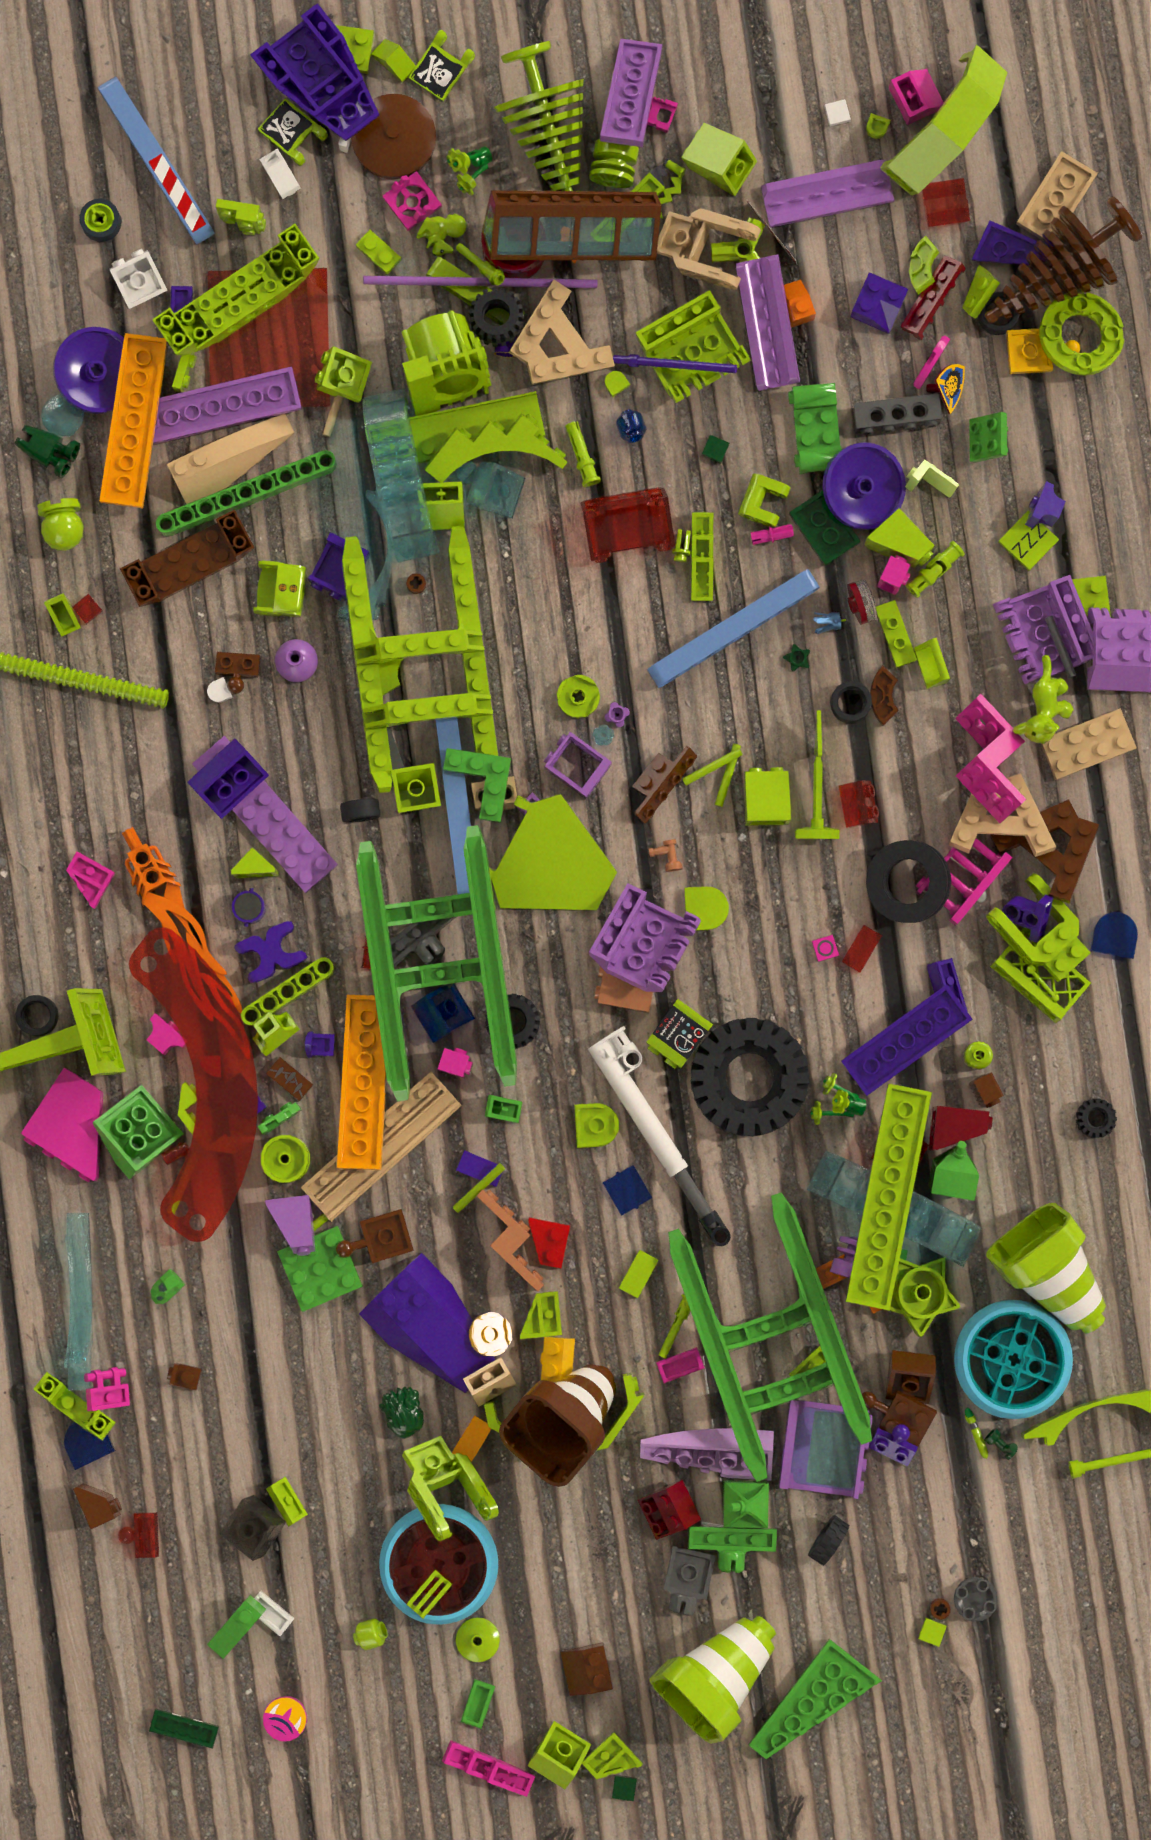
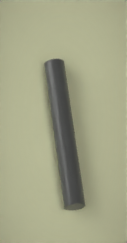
M1053 615L1045 618V621L1068 678L1075 677L1076 672Z

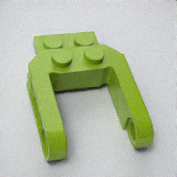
M1033 873L1025 880V883L1027 882L1029 888L1036 894L1035 898L1038 901L1045 894L1049 895L1051 888L1039 875ZM1053 898L1050 914L1059 924L1052 928L1035 945H1032L1000 909L993 908L986 915L988 922L1026 965L1044 966L1057 982L1062 980L1091 953L1077 938L1079 935V919L1062 901Z
M442 1436L403 1452L402 1456L413 1473L407 1492L438 1541L451 1537L452 1532H450L449 1526L443 1517L444 1513L431 1491L448 1485L456 1479L460 1481L485 1521L498 1516V1506L468 1456L460 1453L452 1454Z

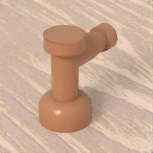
M676 839L663 841L664 846L649 849L650 857L667 854L666 872L683 869L682 863L677 861Z

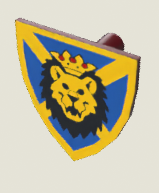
M951 364L945 367L934 380L936 384H927L926 386L927 392H940L948 414L952 413L960 400L965 379V366Z

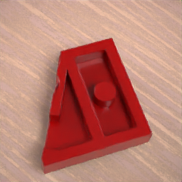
M529 1217L528 1221L540 1264L562 1268L570 1225Z

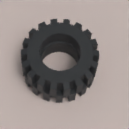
M492 287V291L483 290V295L478 294L476 301L471 303L469 315L472 331L474 334L476 333L480 340L484 341V344L492 343L493 347H497V343H501L502 346H505L507 341L512 343L514 337L520 335V329H523L524 314L522 304H520L518 297H514L513 292L509 291L507 293L505 288L497 291L496 287ZM493 308H502L510 315L507 322L501 326L487 324L484 321V317Z
M510 994L508 995L509 1009L520 1010L526 1019L523 1030L513 1034L515 1049H518L534 1040L539 1031L540 1018L537 1008L530 999L522 995ZM486 1012L485 1025H486L487 1032H488V1034H489V1036H490L489 1024H488V1017H487V1012Z

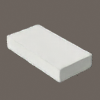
M260 1591L254 1599L265 1607L266 1611L259 1620L277 1635L281 1636L295 1618Z

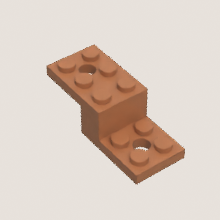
M482 1190L477 1197L508 1226L490 1246L538 1292L544 1286V1283L541 1282L544 1278L535 1269L531 1272L526 1267L528 1262L521 1255H513L530 1237L528 1233L530 1228L522 1220L517 1222L512 1217L515 1213L508 1206L504 1205L501 1207L496 1202L499 1198L491 1190L487 1192Z

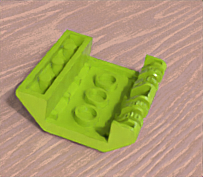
M710 290L635 332L643 352L648 358L721 364L729 362L730 364L737 365V368L740 367L739 363L743 366L751 361L743 345L739 346L720 314L721 308ZM652 367L667 394L675 403L684 399L683 394L686 397L691 395L688 387L691 383L699 391L702 389L701 383L706 387L720 379V373L723 376L728 374L724 372Z

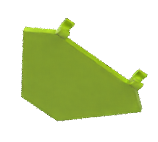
M561 794L532 803L518 795L514 805L527 810L497 869L494 871L489 867L490 877L500 908L597 910L617 874L616 869Z

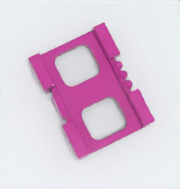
M654 96L647 125L656 126V129L668 133L678 103L667 99L664 102L663 99L660 100V98ZM660 109L671 112L668 123L657 120Z

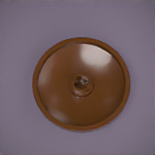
M386 94L374 98L373 102L380 116L351 137L354 153L361 165L376 176L386 179H401L402 176L406 175L409 177L414 172L420 171L433 155L436 145L434 121L428 110L420 102L409 96Z

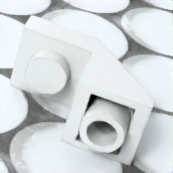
M278 149L259 159L282 199L293 195L297 190L301 189Z

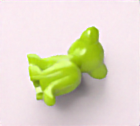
M1049 655L1042 656L1043 674L1032 689L1036 715L1027 722L1015 726L1013 729L1015 734H1024L1031 742L1042 744L1051 740L1055 732L1060 728L1057 723H1054L1052 718L1059 715L1062 718L1068 719L1074 710L1071 703L1066 700L1057 702V696L1066 693L1069 688L1064 679L1051 678L1052 666Z

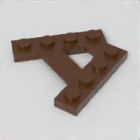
M1068 799L1040 812L1049 833L1061 829L1071 837L1064 855L1055 849L1035 857L1025 836L990 834L1000 855L1022 846L1054 873L1056 877L1049 896L1070 904L1099 824L1079 818Z

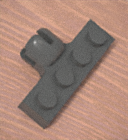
M456 917L412 923L390 940L394 967L412 953H416L426 965L436 962L430 954L432 950L441 958L445 953V947L437 939L436 934Z

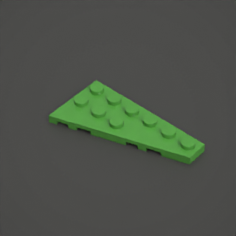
M829 1638L748 1745L767 1759L882 1680Z

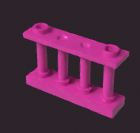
M977 838L972 846L991 861L990 864L993 867L989 872L979 869L954 847L944 857L946 862L950 857L955 859L977 877L979 882L975 889L969 888L951 874V885L960 891L966 899L961 906L958 903L955 905L949 899H947L944 905L950 911L949 914L952 915L949 921L955 926L1012 859L1006 852L1002 856L1000 854L996 855ZM923 876L917 883L916 887L919 889L915 893L918 896L923 890L928 891L929 877Z

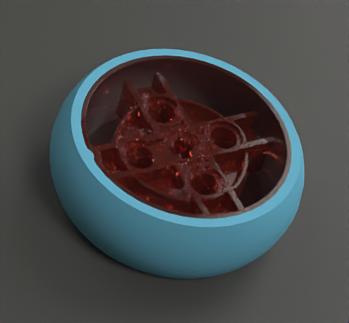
M438 1504L444 1513V1519L465 1528L476 1541L465 1544L459 1537L452 1534L451 1537L438 1541L436 1548L431 1549L427 1547L426 1540L430 1537L435 1538L417 1508L400 1518L390 1529L383 1542L379 1559L382 1584L393 1604L407 1616L428 1624H450L472 1615L490 1596L498 1574L497 1549L485 1525L468 1511L446 1504ZM416 1527L419 1538L410 1547L406 1564L395 1567V1557L399 1544L405 1535ZM456 1552H463L466 1560L458 1563L454 1560V1554ZM436 1559H440V1562L444 1561L445 1563L440 1570H438V1567L434 1568L433 1566ZM483 1561L482 1575L476 1589L462 1602L459 1590L468 1581L472 1565ZM414 1566H421L424 1574L420 1577L414 1576L412 1573ZM436 1570L451 1582L452 1588L446 1591L439 1599L441 1608H432L422 1619L406 1605L411 1598L402 1588L413 1585L419 1590ZM435 1576L422 1593L426 1595L439 1579ZM440 1586L434 1591L431 1597H436L439 1594V1592L442 1590ZM414 1601L413 1605L417 1606L418 1603ZM423 1605L419 1610L423 1612L427 1606Z

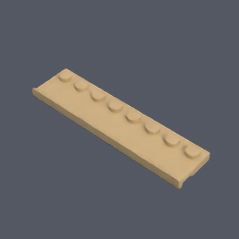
M431 1071L410 1090L408 1100L396 1102L385 1112L381 1170L338 1169L336 1155L308 1180L301 1189L309 1195L310 1199L332 1222L462 1105Z

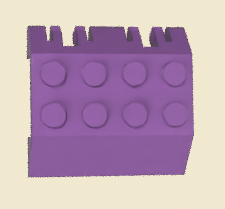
M1070 575L1054 580L1047 586L1013 599L1009 597L993 604L996 613L1004 612L997 616L999 621L1009 619L1011 624L1002 629L1004 633L1012 632L1005 636L1011 652H1020L1013 656L1014 660H1026L1027 664L1018 668L1020 673L1027 672L1021 676L1024 685L1039 681L1043 674L1042 656L1049 655L1051 659V676L1065 671L1045 618L1053 615L1074 668L1093 659V631Z
M1090 607L1088 609V621L1090 625L1093 624V666L1087 668V690L1151 692V615L1149 611L1114 609L1113 618H1111L1107 608H1101L1100 610V608Z
M627 883L592 945L589 955L606 973L645 992H662L670 979V975L666 971L675 970L676 964L680 961L689 944V940L685 936H693L701 920L687 911L684 914V918L648 902L646 901L647 892Z

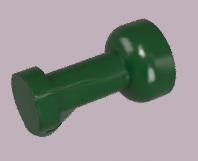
M997 1428L992 1429L984 1441L989 1445L995 1444L1005 1454V1458L1010 1460L1018 1450L1017 1444H1006L1000 1438L1001 1432Z

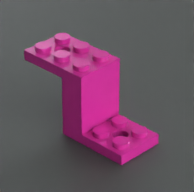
M980 694L955 719L984 750L968 763L956 777L988 812L1001 823L1026 798L997 767L1013 754L1025 740L1019 734L1013 732V727Z

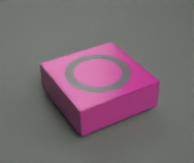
M833 935L812 941L818 962L839 956Z

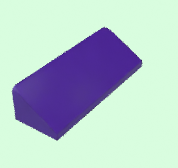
M950 958L927 965L934 993L947 984L967 1011L953 959Z

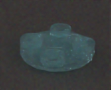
M60 394L47 400L42 408L41 417L43 425L52 434L72 436L83 423L84 411L72 406Z

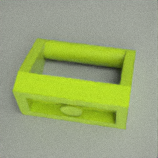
M937 638L930 639L913 649L926 689L946 684L950 680Z

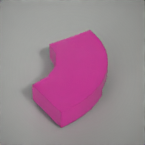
M945 335L941 337L913 383L914 387L920 390L948 345L950 338Z

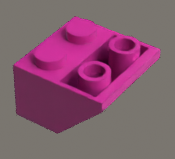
M927 69L909 71L890 81L889 90L907 125L937 112L944 103Z

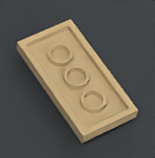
M1061 151L1016 224L1043 240L1042 234L1046 229L1050 232L1052 231L1050 223L1055 217L1060 220L1058 214L1060 208L1065 206L1074 213L1098 173Z
M1121 708L1058 732L1045 744L1041 743L1055 780L1136 749Z

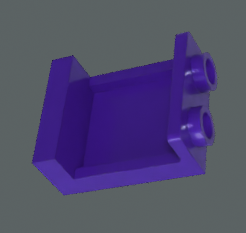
M330 532L327 544L312 574H309L308 581L311 583L310 586L318 591L325 589L330 592L329 595L339 601L342 598L347 600L342 569L345 539ZM361 547L366 564L370 553Z

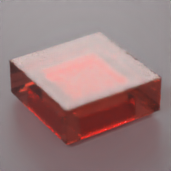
M89 594L72 607L86 625L103 612Z

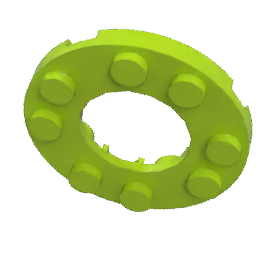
M1078 293V296L1071 298L1064 294V301L1057 302L1054 300L1041 318L1039 337L1042 348L1047 357L1057 367L1075 375L1100 373L1111 366L1121 353L1124 344L1122 320L1114 307L1097 295ZM1071 316H1086L1097 324L1101 332V342L1097 349L1090 353H1077L1067 347L1062 338V325Z

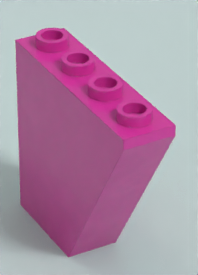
M63 1068L21 1132L25 1136L24 1141L33 1147L36 1144L43 1148L42 1153L52 1159L56 1156L62 1160L60 1164L68 1170L76 1169L80 1172L78 1176L87 1182H90V1180L97 1181L100 1168L101 1137L93 1122L102 1115L103 1091L68 1068Z

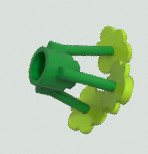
M832 1073L831 1076L825 1078L822 1087L824 1088V1095H828L832 1088L837 1090L836 1095L832 1099L833 1111H822L821 1103L815 1101L814 1107H811V1119H814L815 1125H820L822 1116H848L852 1118L854 1115L862 1116L866 1110V1100L859 1098V1094L852 1093L836 1085L837 1074Z

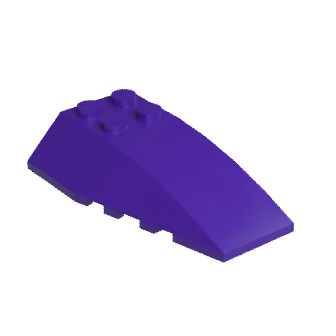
M317 3L301 15L302 22L271 46L268 42L264 43L251 53L250 56L276 89L343 140L347 141L380 115L343 34Z
M423 1253L416 1257L359 1313L389 1346L464 1393L469 1389L463 1378L495 1361L494 1356H483L472 1347L469 1339V1329L473 1322L472 1318L450 1281Z

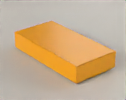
M474 1415L452 1454L460 1453L466 1455L472 1462L491 1431L488 1423Z

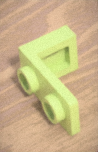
M924 459L918 468L913 467L907 475L909 481L905 487L912 492L923 478L950 498L959 484Z

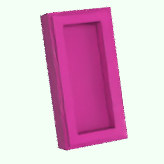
M697 1347L656 1362L663 1383L705 1368Z

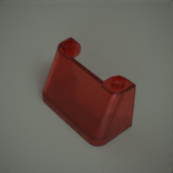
M657 487L584 500L580 503L591 561L596 563L605 562L611 556V553L653 546L658 551L663 552L676 546L668 495L664 488Z

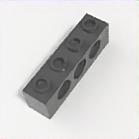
M939 393L854 403L852 407L855 433H861V435H871L874 433L873 431L882 430V433H890L895 431L896 428L913 430L916 429V426L922 425L925 428H933L942 420ZM921 409L924 412V416L916 417L913 414V410ZM899 411L903 418L900 420L894 419L892 412ZM872 414H879L882 420L874 422L870 416Z

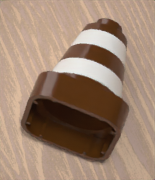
M588 1364L555 1383L547 1380L536 1382L500 1425L499 1434L503 1444L548 1484L557 1487L567 1485L604 1442L605 1433L602 1424L616 1394L613 1374L604 1366Z

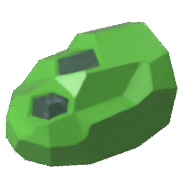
M169 1269L152 1286L151 1299L155 1304H164L172 1299L186 1284L172 1269Z

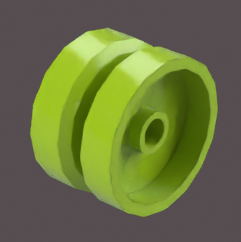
M279 1135L270 1139L264 1145L261 1152V1166L264 1173L272 1180L280 1183H292L301 1179L307 1173L311 1163L307 1145L301 1139L291 1135ZM283 1155L289 1157L287 1163L281 1161V1157H284Z

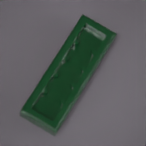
M155 1709L149 1732L213 1749L219 1726Z

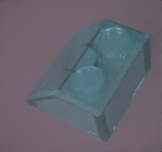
M479 462L466 502L481 510L513 519L525 478L497 463Z

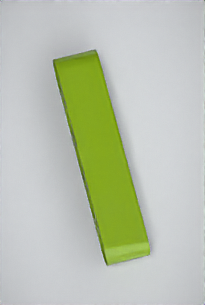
M441 257L436 258L426 273L427 277H471ZM440 286L470 306L472 301H476L478 294L483 295V290L492 291L486 286ZM493 308L485 316L499 325H503L507 322L510 315L502 308Z
M328 958L317 959L245 1007L241 1013L242 1021L249 1026H253L269 1012L272 1014L277 1013L331 977L335 971L333 962ZM323 962H327L330 965V970L325 974L319 972V965ZM305 974H309L312 977V982L307 986L302 985L300 982L301 977ZM287 986H291L294 990L293 995L289 998H285L282 994L283 989ZM269 998H273L276 1002L275 1007L271 1010H267L264 1006L265 1001ZM251 1010L257 1012V1019L254 1022H249L246 1018L247 1013Z

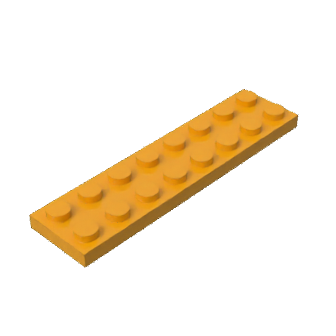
M129 333L124 335L100 503L143 508L168 346L165 338Z
M347 995L337 1168L381 1170L386 1070L375 995Z

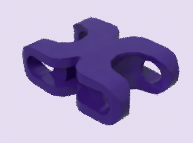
M286 921L269 928L266 932L265 941L259 936H251L234 946L235 951L239 954L254 951L260 955L261 962L259 967L248 975L249 983H257L272 977L276 970V964L280 965L283 969H290L307 960V954L303 951L286 953L282 950L281 941L283 937L294 930L292 921Z

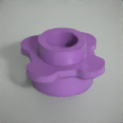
M613 702L610 704L609 712L605 714V720L615 723L617 727H622L630 711L628 708H623L618 703Z

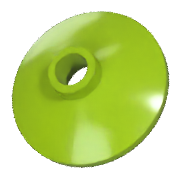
M480 1617L465 1621L458 1629L456 1635L458 1651L465 1659L472 1662H484L490 1659L497 1652L500 1643V1636L496 1626L491 1621ZM475 1637H480L482 1643L476 1645L473 1642V1639Z

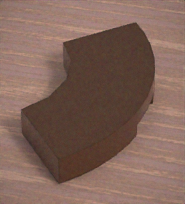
M883 665L876 673L870 689L872 697L871 707L875 717L882 726L899 711L892 697L893 688L898 679Z

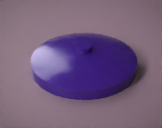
M87 327L69 335L59 346L53 362L54 380L61 395L72 406L81 411L95 414L113 411L124 341L121 335L103 327Z
M874 443L849 445L837 452L826 467L823 477V494L826 504L831 513L840 522L851 528L872 529L879 527L897 509L901 508L905 498L906 481L903 469L896 457L880 445Z

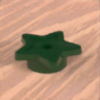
M793 644L791 653L783 656L786 661L791 663L792 672L799 667L809 668L807 657L810 650H802L796 644Z

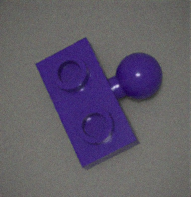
M903 1424L896 1425L893 1428L892 1434L877 1428L872 1441L869 1442L870 1449L907 1467L918 1447L906 1441L910 1436V1430Z

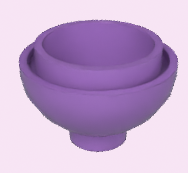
M289 640L282 644L276 652V669L284 679L290 682L305 681L317 669V653L312 645L304 640ZM298 655L299 661L292 662L291 657Z

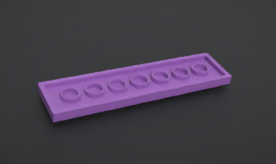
M288 367L161 397L159 399L153 445L302 410L293 368Z
M223 736L194 761L192 765L200 771L230 741ZM262 781L232 809L305 893L338 866L265 781Z

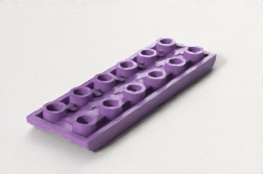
M886 160L857 164L762 185L761 191L769 227L894 202L890 178L880 169Z
M779 255L736 263L737 276L741 278L739 287L758 391L800 383Z

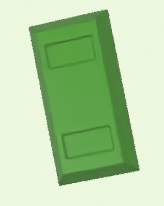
M474 1679L461 1722L480 1729L482 1728L495 1689L494 1685Z

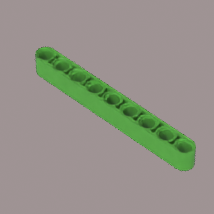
M320 451L160 515L156 519V527L163 536L170 537L219 518L234 509L237 511L332 473L337 465L335 456L330 451ZM322 459H332V463L329 466L321 465ZM302 467H312V471L309 474L301 473ZM287 473L292 475V479L289 482L281 481L282 475ZM266 481L272 483V487L269 490L261 489V485ZM246 489L252 491V495L249 498L241 497V493ZM225 497L232 499L231 504L228 506L221 505V501ZM205 505L212 506V510L208 514L201 513ZM185 513L192 514V518L188 522L181 521ZM165 521L172 522V526L168 530L161 528Z

